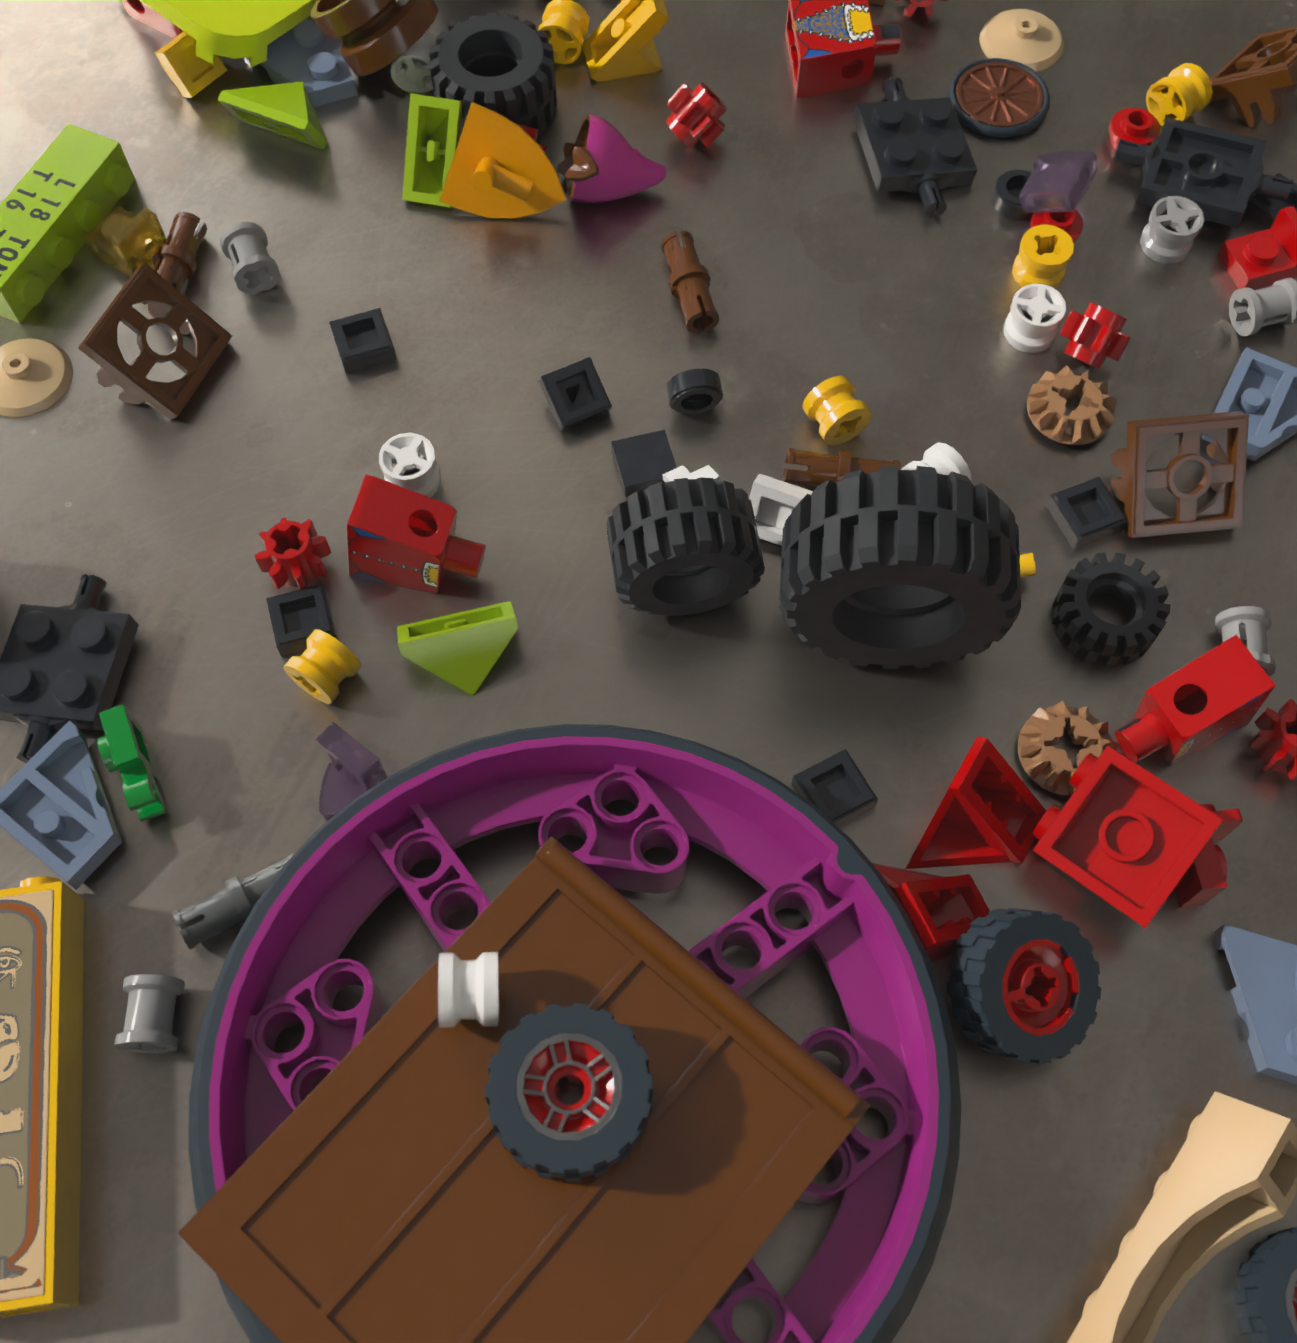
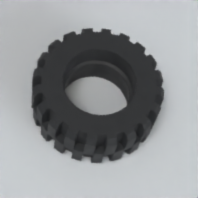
M898 465L880 466L878 472L865 473L861 469L846 473L842 481L834 482L830 479L819 485L812 492V495L806 494L793 508L791 515L785 521L782 535L779 608L782 611V617L793 634L797 635L801 642L809 648L819 647L825 656L836 660L840 657L850 660L851 664L865 667L868 664L882 665L883 669H899V666L906 665L926 668L933 667V663L946 661L950 664L961 661L968 653L977 655L989 649L993 641L999 642L1007 634L1021 610L1019 526L1015 523V515L1007 504L984 484L979 483L974 486L965 475L953 471L949 475L939 474L934 467L917 466L916 470H898Z

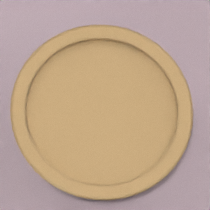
M1012 9L999 13L986 22L979 36L981 49L988 58L1013 60L1024 64L1035 72L1054 65L1064 51V39L1056 24L1045 15L1027 9Z
M19 339L0 346V415L13 418L27 417L43 412L56 404L67 392L73 377V366L68 354L58 345L40 339Z

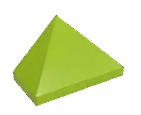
M303 81L223 90L220 92L218 101L240 122L325 150L328 141Z
M410 93L402 200L453 207L439 201L459 142L463 101Z
M507 601L397 626L398 646L401 656L474 696L518 630V624L512 603Z

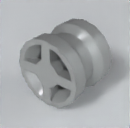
M1167 196L1160 199L1154 204L1149 216V223L1142 231L1139 240L1142 251L1153 261L1163 264H1175L1183 261L1189 255L1194 238L1202 228L1204 222L1203 211L1196 203L1181 196Z

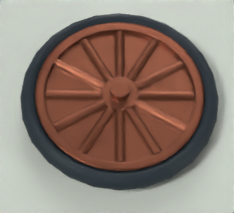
M989 58L972 62L961 68L953 76L948 86L947 97L951 98L959 121L969 129L986 136L1004 138L1025 134L1036 128L1045 119L1050 108V94L1043 79L1031 68L1009 59Z

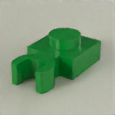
M124 704L100 712L99 715L105 736L97 739L98 749L110 773L120 772L123 781V792L129 809L131 811L137 809L141 822L166 813L162 796L155 783L158 778L143 728Z

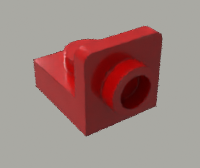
M1293 206L1282 208L1271 228L1224 241L1217 256L1238 289L1248 287L1256 290L1273 285L1278 280L1297 278V211Z
M1200 804L1222 818L1223 823L1174 891L1179 908L1205 905L1227 887L1226 858L1222 849L1218 845H1214V841L1224 839L1243 822L1238 808L1216 811L1213 804Z

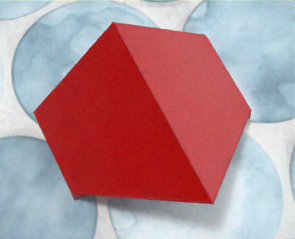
M977 737L905 869L1006 862L1023 863L1036 838L1032 833L1046 813V810L988 738Z
M872 863L883 875L904 907L932 963L955 953L958 946L956 942L962 933L966 934L971 928L970 923L978 917L984 918L989 915L988 912L990 910L970 874L942 877Z

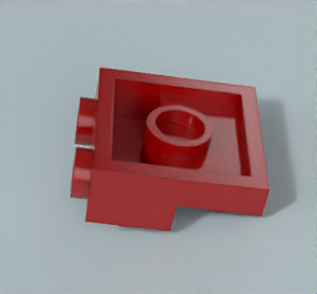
M1107 745L1099 758L1089 753L1077 767L1069 781V784L1076 788V790L1064 807L1060 809L1053 804L1040 819L1032 833L1039 840L1033 851L1147 929L1221 826L1223 819Z

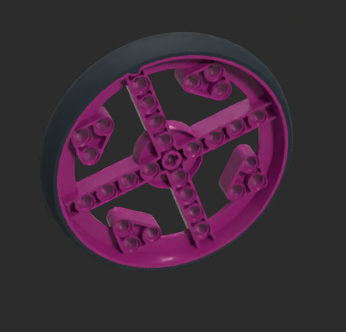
M562 724L517 729L474 739L432 754L390 775L364 792L328 820L301 846L281 868L256 902L225 959L211 993L196 1046L189 1095L188 1150L194 1202L197 1212L382 1018L383 996L369 970L360 962L351 959H337L357 929L378 905L399 887L445 952L467 929L453 930L445 926L447 917L459 908H470L475 910L479 916L491 904V901L455 854L454 849L503 829L541 821L538 828L540 848L551 836L555 840L564 835L578 836L585 841V844L572 854L610 886L616 889L652 894L668 893L676 889L683 882L687 872L689 840L732 862L758 881L768 892L688 951L743 998H746L814 946L823 960L839 994L851 1036L838 1028L824 1027L811 1032L802 1042L801 1046L810 1054L826 1051L836 1056L843 1067V1077L840 1079L871 1105L870 1107L877 1109L884 1115L888 1125V1133L886 1138L874 1140L862 1134L857 1125H855L830 1157L835 1165L836 1174L834 1181L827 1185H818L811 1182L798 1198V1200L811 1205L824 1204L844 1190L836 1216L819 1250L788 1293L781 1298L755 1261L751 1259L705 1320L721 1343H745L735 1334L732 1327V1314L738 1303L753 1300L762 1304L771 1317L770 1334L764 1343H892L911 1313L931 1270L951 1208L960 1153L962 1105L957 1050L947 1004L931 959L907 912L883 875L846 833L815 805L781 781L737 757L695 741L652 730L614 725ZM624 799L633 803L636 809L626 816H616L605 810V807L614 800ZM653 847H664L673 852L676 858L667 865L656 866L646 861L642 855ZM423 859H435L441 862L438 870L429 877L415 878L409 875L412 867ZM783 908L796 909L805 916L808 926L800 930L785 928L778 922L775 913ZM732 946H743L754 953L757 964L748 970H738L726 963L722 953ZM349 985L364 987L363 997L354 1008L348 1011L333 1009L335 996L342 988ZM291 1025H302L305 1027L302 1042L296 1049L288 1053L275 1052V1041L285 1028ZM217 1275L227 1303L250 1343H282Z

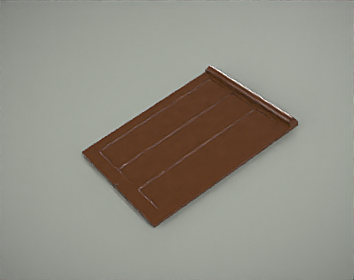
M551 836L535 853V857L444 952L455 953L461 960H476L483 952H498V1026L483 1027L476 1019L460 1020L454 1028H439L438 958L178 1232L183 1240L282 1343H687L871 1106ZM558 1003L560 1007L573 1006V1003L588 1004L589 1009L599 1012L602 1008L613 1014L614 1020L622 1026L626 1023L635 1033V1041L640 1048L643 1046L649 1059V1071L652 1074L653 1080L651 1113L641 1141L635 1143L631 1149V1155L621 1164L618 1161L610 1166L608 1173L597 1178L594 1175L580 1178L581 1182L566 1183L565 1178L553 1177L552 1181L538 1177L536 1171L528 1167L525 1170L514 1161L513 1156L507 1149H504L496 1135L488 1115L489 1109L485 1099V1083H489L490 1077L488 1065L492 1054L496 1056L499 1051L502 1037L508 1030L512 1032L518 1027L520 1019L532 1012L533 1015L546 1010L545 1006ZM565 1077L558 1081L557 1099L561 1103L573 1105L582 1099L585 1088L583 1083L581 1085L568 1083Z

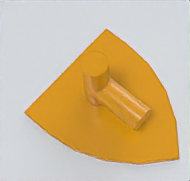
M472 102L439 201L462 211L487 218L513 219L541 213L566 201L567 198L557 171L541 146L519 125L497 112Z

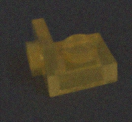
M117 206L83 238L90 253L130 277L136 268L144 262L149 266L153 264L152 259L157 247L163 248L167 240L156 213L144 208L135 216L120 206Z

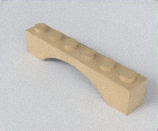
M1215 1091L1204 1111L1197 1115L1190 1124L1187 1139L1171 1167L1157 1180L1153 1197L1135 1228L1124 1236L1119 1247L1118 1257L1101 1286L1088 1297L1084 1305L1082 1318L1067 1343H1152L1165 1314L1183 1288L1216 1254L1249 1232L1283 1218L1297 1194V1128L1290 1118Z

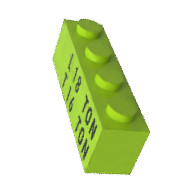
M68 123L0 204V316L21 324L33 307L42 300L45 292L60 273L70 265L76 253L92 233L100 227L103 219L119 199L128 192L131 184L135 181V177L120 142Z

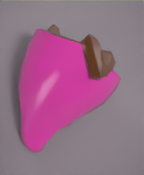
M588 114L583 120L575 143H565L563 147L565 159L557 167V173L565 176L569 201L588 204L605 203L632 196L657 185L666 176V168L662 164L646 158L638 149H633L624 136L611 123L598 115Z

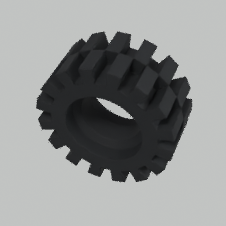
M1105 552L1095 554L1091 563L1086 557L1079 561L1075 569L1071 568L1052 605L1055 607L1051 614L1052 624H1060L1055 632L1059 641L1070 637L1072 641L1067 650L1075 656L1082 648L1088 652L1084 662L1092 665L1095 664L1099 656L1104 657V667H1115L1120 658L1124 666L1133 663L1138 655L1142 657L1149 650L1167 622L1165 620L1170 614L1171 604L1164 603L1169 596L1167 587L1154 588L1160 576L1155 570H1152L1146 576L1140 571L1145 563L1137 558L1131 566L1125 565L1126 554L1115 553L1110 562H1107ZM1094 595H1106L1117 599L1130 612V622L1125 625H1114L1101 620L1090 609L1089 599Z

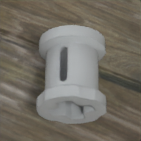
M251 222L237 223L229 227L220 238V246L224 255L231 259L234 270L232 275L237 288L247 294H258L272 289L278 283L281 274L275 259L269 257L267 252L268 238L264 229L258 224Z
M1286 278L1275 281L1271 287L1253 290L1252 288L1244 287L1235 290L1229 301V317L1235 331L1240 336L1246 337L1254 335L1261 327L1277 323L1281 326L1296 324L1297 281L1293 278Z
M1238 606L1226 609L1215 616V630L1218 634L1222 635V643L1237 635L1242 642L1247 641V649L1268 676L1275 673L1276 663L1274 658L1268 655L1266 631L1271 628L1272 624L1269 611L1255 606Z
M138 974L125 977L122 988L124 992L128 993L123 1032L115 1037L114 1047L119 1050L135 1053H166L176 1051L178 1038L172 1035L176 997L184 993L185 982L176 977L156 974Z

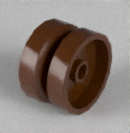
M317 0L311 9V18L327 38H343L340 45V55L356 75L365 76L387 66L410 49L429 29L439 11L434 0Z

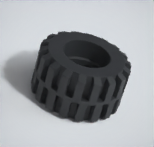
M498 12L487 13V16L478 17L477 14L466 17L467 21L462 23L456 21L449 25V32H441L435 39L436 45L431 46L429 52V68L434 97L463 101L460 136L472 102L497 112L515 124L538 129V135L546 129L545 122H551L555 115L557 93L552 44H548V36L543 30H536V24L529 20L519 21V17L516 15L498 16Z
M704 477L697 479L680 478L670 482H660L650 485L648 489L636 491L628 496V501L619 503L612 510L613 515L608 517L607 535L616 593H618V597L623 604H629L630 608L636 611L648 612V614L680 616L720 608L748 594V590L756 587L761 581L760 576L764 574L765 566L751 499H748V494L742 488H734L733 483L724 480L715 482L713 478Z

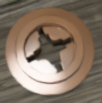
M1066 365L1059 373L1054 374L1046 371L1041 379L1032 385L1027 399V411L1034 426L1046 437L1063 444L1083 445L1100 439L1108 432L1115 419L1114 411L1117 399L1109 396L1108 381L1097 383L1091 379L1090 370L1082 374H1076ZM1070 396H1079L1081 400L1076 410H1072L1070 416L1064 415L1067 409L1065 407L1066 401Z
M1061 701L1053 707L1045 709L1039 707L1026 721L1018 738V754L1024 770L1035 783L1052 793L1071 796L1076 788L1071 786L1069 781L1083 759L1089 753L1099 758L1107 745L1117 751L1119 743L1113 742L1108 732V721L1100 722L1090 714L1088 706L1078 709L1066 706L1064 701ZM1064 729L1067 735H1070L1073 744L1088 747L1079 751L1073 766L1072 759H1068L1066 750L1055 749V746H1053L1058 744L1063 737Z

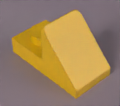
M622 0L583 42L582 49L592 79L602 82L654 73L662 69L653 37L670 20L664 0Z

